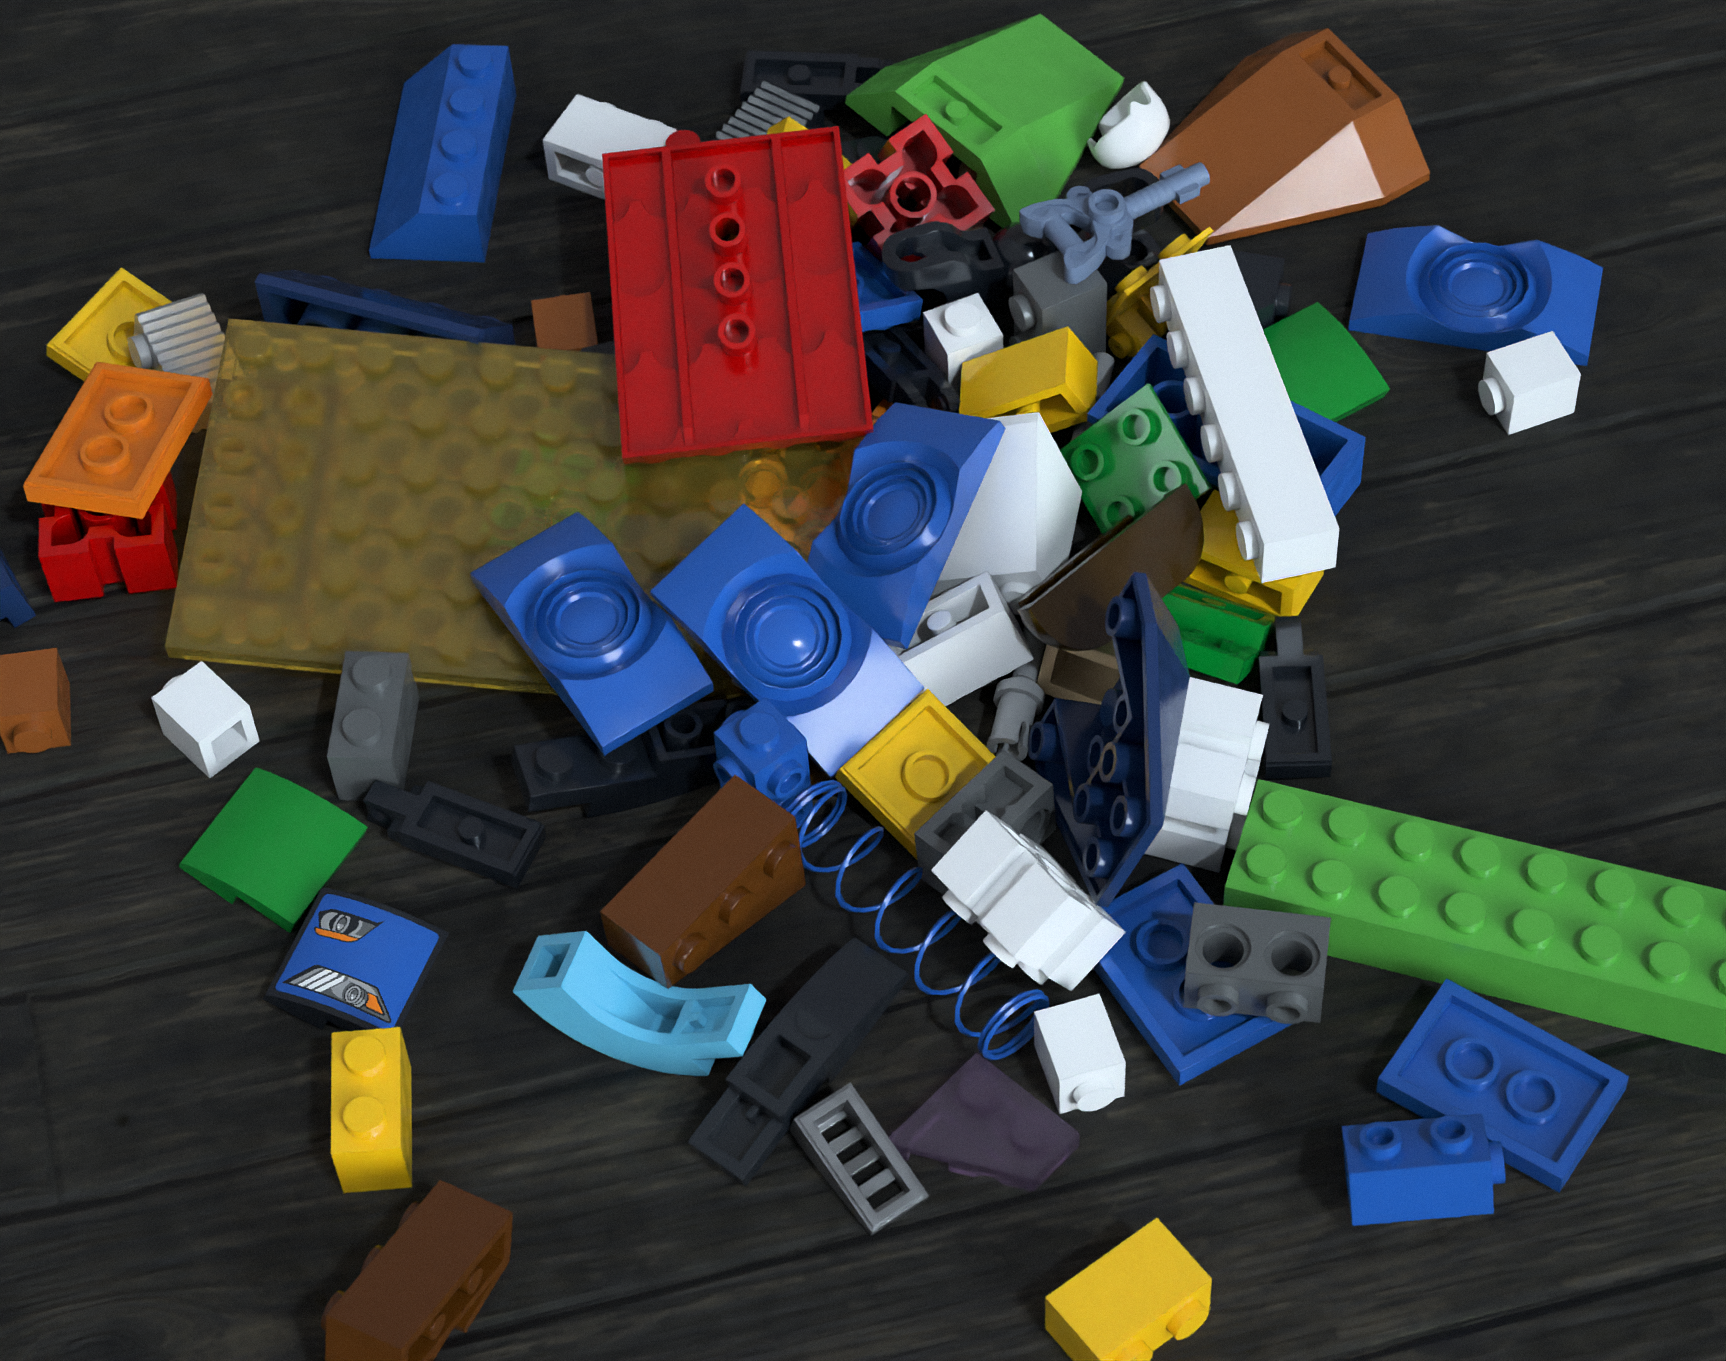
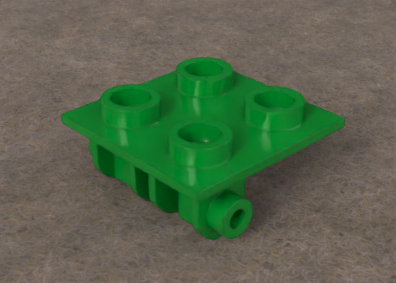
M1151 384L1143 386L1060 449L1082 490L1081 498L1102 534L1130 513L1136 520L1146 510L1164 498V494L1186 483L1195 500L1212 489Z

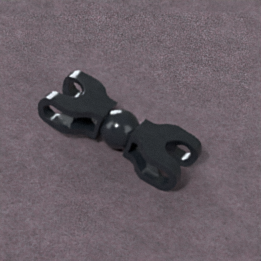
M1130 168L1092 178L1082 186L1088 187L1092 193L1102 189H1111L1125 197L1158 182L1159 179L1146 169ZM1163 206L1133 220V235L1129 256L1141 257L1143 260L1132 263L1125 260H1113L1106 256L1097 269L1107 282V295L1117 294L1115 287L1139 266L1142 265L1148 271L1159 262L1157 256L1160 254L1161 249L1154 238L1143 229L1159 220L1163 212ZM933 221L896 232L889 236L883 244L881 254L883 270L891 282L904 291H914L923 299L921 314H923L925 311L976 293L980 295L989 311L1005 306V291L1014 295L1013 269L1059 250L1048 237L1041 239L1025 234L1020 222H1013L1000 229L992 239L986 227L972 231H963L952 224ZM1070 224L1084 242L1091 239V235L1088 232ZM908 255L923 258L915 262L901 260V258ZM923 321L919 323L898 324L919 348L924 347Z

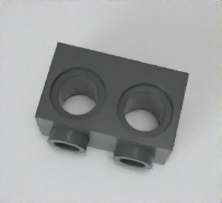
M1005 750L1001 751L914 833L918 867H923L921 879L942 895L949 889L931 871L932 868L985 810L1008 824L1018 835L1022 833L1038 845L1042 844L1056 830L1053 784Z
M1194 902L1185 971L1184 1007L1200 1009L1202 1012L1213 1016H1229L1238 1013L1269 1017L1271 1020L1283 1024H1296L1302 1021L1320 1023L1331 917ZM1216 961H1225L1233 964L1234 966L1229 968H1218L1211 965L1210 963ZM1295 969L1303 974L1289 976L1280 973L1279 970Z

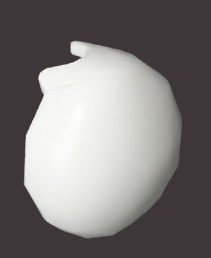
M1142 81L1100 120L1098 127L1102 137L1097 143L1092 138H1089L1087 141L1093 157L1101 166L1109 169H1121L1140 164L1153 155L1162 144L1170 125L1168 112L1155 91L1146 81Z

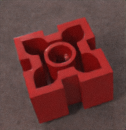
M924 114L887 140L877 156L881 163L877 164L871 154L868 153L844 169L851 231L859 225L863 228L870 238V242L865 248L881 262L883 244L889 236L896 232L933 221L952 224L959 230L972 231L981 227L995 211L968 171L955 179L948 170L945 163L953 154V150L927 114ZM912 196L918 205L912 212L905 210L897 202L899 197L902 200H906ZM908 255L901 258V260L907 262H915L920 259H923L922 257H918L915 255Z
M170 471L143 519L41 503L45 517L39 518L38 558L54 602L104 597V586L110 583L125 582L129 594L178 588V550L172 530H177V491Z

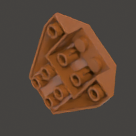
M1329 28L1289 34L1245 57L1162 142L1158 150L1139 165V168L1148 170L1160 180V173L1179 164L1184 169L1198 162L1204 164L1210 176V183L1200 188V195L1182 204H1179L1176 200L1167 204L1197 235L1210 226L1213 232L1204 242L1206 245L1382 206L1429 181L1430 178L1429 168L1400 98Z

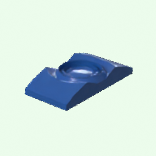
M1439 225L1393 228L1367 234L1348 330L1489 352L1553 331L1573 363L1587 366L1603 267L1577 254L1539 240L1495 246L1489 243L1471 242Z
M895 402L873 425L874 432L867 433L854 450L847 494L837 516L813 540L807 564L846 606L874 629L887 645L908 649L1006 429L998 420Z
M744 503L650 591L653 598L756 703L766 697L807 738L808 757L829 779L924 690L923 685L874 629L846 606L819 578L802 556Z
M579 512L572 514L470 573L474 585L603 755L615 750L714 691L712 680L670 615L654 603L636 582L613 543Z

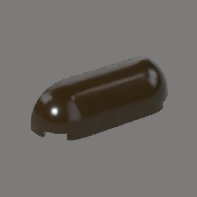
M1186 483L1164 494V498L1146 510L1136 520L1131 513L1125 516L1028 592L1018 602L1020 609L1017 610L1024 626L1040 641L1060 650L1087 651L1096 649L1112 640V636H1109L1105 629L1106 610L1111 599L1119 596L1134 571L1147 574L1161 599L1184 581L1199 563L1204 544L1202 516L1197 502Z

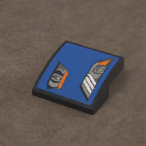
M322 887L263 1000L323 1030L327 1021L347 1031L401 1028L449 933L385 904L351 893Z

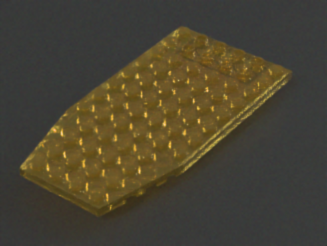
M229 318L165 648L169 658L342 674L346 651L409 653L412 664L411 671L416 682L558 695L474 585L470 575L472 571L572 514L579 512L613 543L636 582L654 603L668 613L653 598L650 591L743 503L773 528L807 562L813 540L837 516L848 491L854 450L865 436L842 442L820 441L795 444L782 449L760 448L734 451L721 456L699 455L674 458L660 463L639 462L624 464L621 448L615 355L479 342L477 345L462 340ZM872 415L873 425L880 417ZM670 615L713 682L714 691L704 697L726 694V698L747 696L748 694L731 682L732 678Z

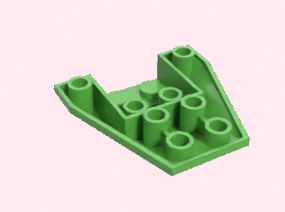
M1038 14L887 66L847 95L845 104L886 136H889L908 120L914 122L924 114H927L953 150V155L977 173L976 184L995 209L989 218L1004 228L1013 222H1020L1019 211L1022 208L1034 203L1058 199L1088 146V139L1093 138L1100 120L1108 112L1123 86L1124 77L1042 14Z

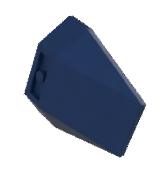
M1135 571L1119 596L1111 599L1105 615V629L1107 634L1112 636L1120 674L1117 683L1113 688L1106 691L1101 705L1055 698L1042 720L1032 726L1028 738V754L1031 760H1035L1037 774L1053 784L1055 819L1095 905L1103 907L1110 905L1163 827L1190 679L1178 624L1147 574Z

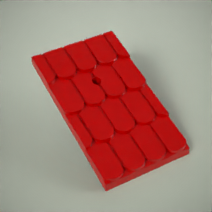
M839 126L603 153L621 448L624 464L639 462L660 463L674 458L699 455L721 456L734 451L760 448L782 449L795 444L820 441L842 442L874 432ZM727 234H733L737 236L735 239L730 241L721 240L723 237L727 236Z

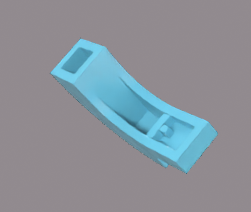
M587 931L538 936L513 989V992L541 1018L569 1037L600 1053L642 1068L688 1076H708L717 1058L742 1057L748 1043L752 1039L754 1028L766 1002V998L751 984L699 989L671 986L667 989L659 982L644 977L623 965Z

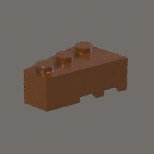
M734 775L600 911L608 945L669 989L806 885L796 817L737 775Z
M440 1180L422 1202L414 1201L407 1208L397 1232L385 1246L377 1245L371 1250L363 1264L361 1274L346 1292L343 1290L337 1291L328 1302L321 1320V1328L326 1331L325 1361H433L453 1329L466 1334L508 1265L511 1251L513 1212Z

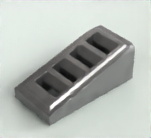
M851 1082L793 1119L790 1132L870 1236L928 1199V1193ZM846 1119L852 1128L830 1143H827L822 1133ZM862 1139L868 1149L842 1165L836 1155ZM878 1160L885 1170L858 1187L851 1177ZM895 1181L902 1189V1192L876 1209H873L867 1198Z

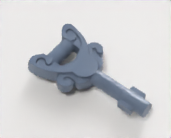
M1201 162L1185 169L1179 164L1160 173V180L1124 198L1120 193L1111 189H1102L1092 193L1088 187L1076 186L1070 188L1066 194V199H1052L1022 208L1019 211L1020 225L1023 232L1029 236L1041 239L1048 237L1064 256V280L1069 284H1077L1098 269L1106 256L1113 260H1123L1130 255L1134 219L1171 201L1176 200L1179 204H1182L1199 196L1200 188L1210 183V176L1207 168ZM1070 224L1088 232L1091 235V239L1084 242Z

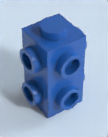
M766 697L747 710L733 713L723 722L718 730L713 732L717 757L713 767L720 780V788L734 775H737L779 806L786 809L797 795L811 786L807 738ZM812 799L795 815L797 829L803 824L809 811L812 809Z
M1483 1114L1448 1115L1438 1118L1342 1126L1345 1179L1352 1226L1494 1214L1493 1184L1505 1183V1166L1501 1141L1488 1142Z

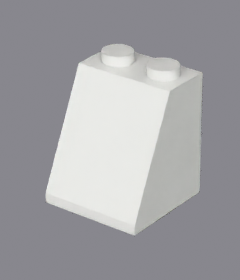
M1039 412L987 418L1000 421L1006 429L930 600L988 571L1013 614L1019 615L1017 611L1020 609L1018 602L1069 560L1082 490Z

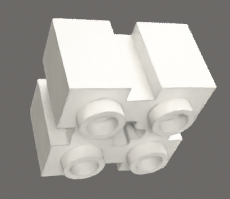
M1190 677L1164 824L1144 854L1220 872L1225 848L1237 849L1247 817L1270 724L1257 721L1263 697L1262 694Z
M987 810L931 870L949 889L942 896L948 906L969 924L977 921L989 933L983 939L985 945L1011 968H1014L1017 964L1040 985H1043L1050 978L1072 991L1126 933L1101 906L1095 905L1092 897L1087 895L1075 883L1076 880L1043 847L1022 833L1018 835L1008 824Z

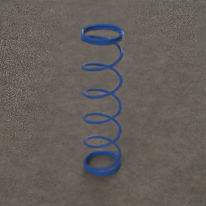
M835 780L820 781L797 795L785 809L794 816L815 796L829 790L812 807L801 826L799 843L803 867L811 872L822 873L839 870L836 878L835 896L840 907L856 913L878 910L875 920V939L879 948L888 953L897 954L919 950L914 972V980L919 990L928 995H947L959 992L955 1004V1024L962 1034L968 1037H979L978 1050L979 1053L983 1054L984 1058L989 1060L1005 1058L1025 1045L1034 1036V1016L1021 1032L1010 1041L996 1049L988 1050V1045L993 1035L1014 1027L1036 1009L1038 1011L1049 1008V997L1038 989L1023 991L999 1007L988 1019L981 1032H972L965 1028L960 1019V1007L967 989L989 974L1001 960L993 952H990L975 966L964 983L945 990H932L925 986L919 976L920 963L927 946L935 943L953 929L961 917L953 910L948 911L936 922L924 941L915 946L898 949L885 944L880 935V922L886 906L902 898L917 885L922 877L923 867H914L904 873L891 887L881 903L865 908L849 905L844 901L841 894V880L844 870L847 866L856 863L869 854L878 845L883 837L884 827L877 826L864 833L848 851L841 864L826 868L815 867L806 861L802 848L819 840L837 823L845 809L847 792L841 783ZM838 793L837 801L826 818L808 834H805L807 826L822 804L832 795ZM879 832L863 851L851 858L864 841L871 835ZM917 873L914 879L903 890H901L893 896V894L897 891V889L901 886L902 883H904L911 875ZM956 914L953 920L943 930L936 934L939 928L950 917ZM992 958H994V960H993L982 972L979 973V971H980ZM1035 1000L1022 1014L1000 1026L1018 1008Z

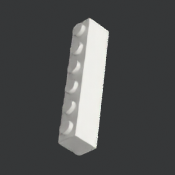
M1231 245L1159 260V285L1150 288L1152 310L1157 323H1167L1169 329L1167 333V348L1174 369L1183 367L1186 375L1183 387L1188 410L1191 415L1200 414L1203 422V426H1201V441L1205 457L1209 463L1217 461L1221 474L1218 475V486L1222 504L1226 511L1235 510L1239 523L1236 524V537L1242 558L1244 560L1253 559L1261 583L1335 568L1339 526Z

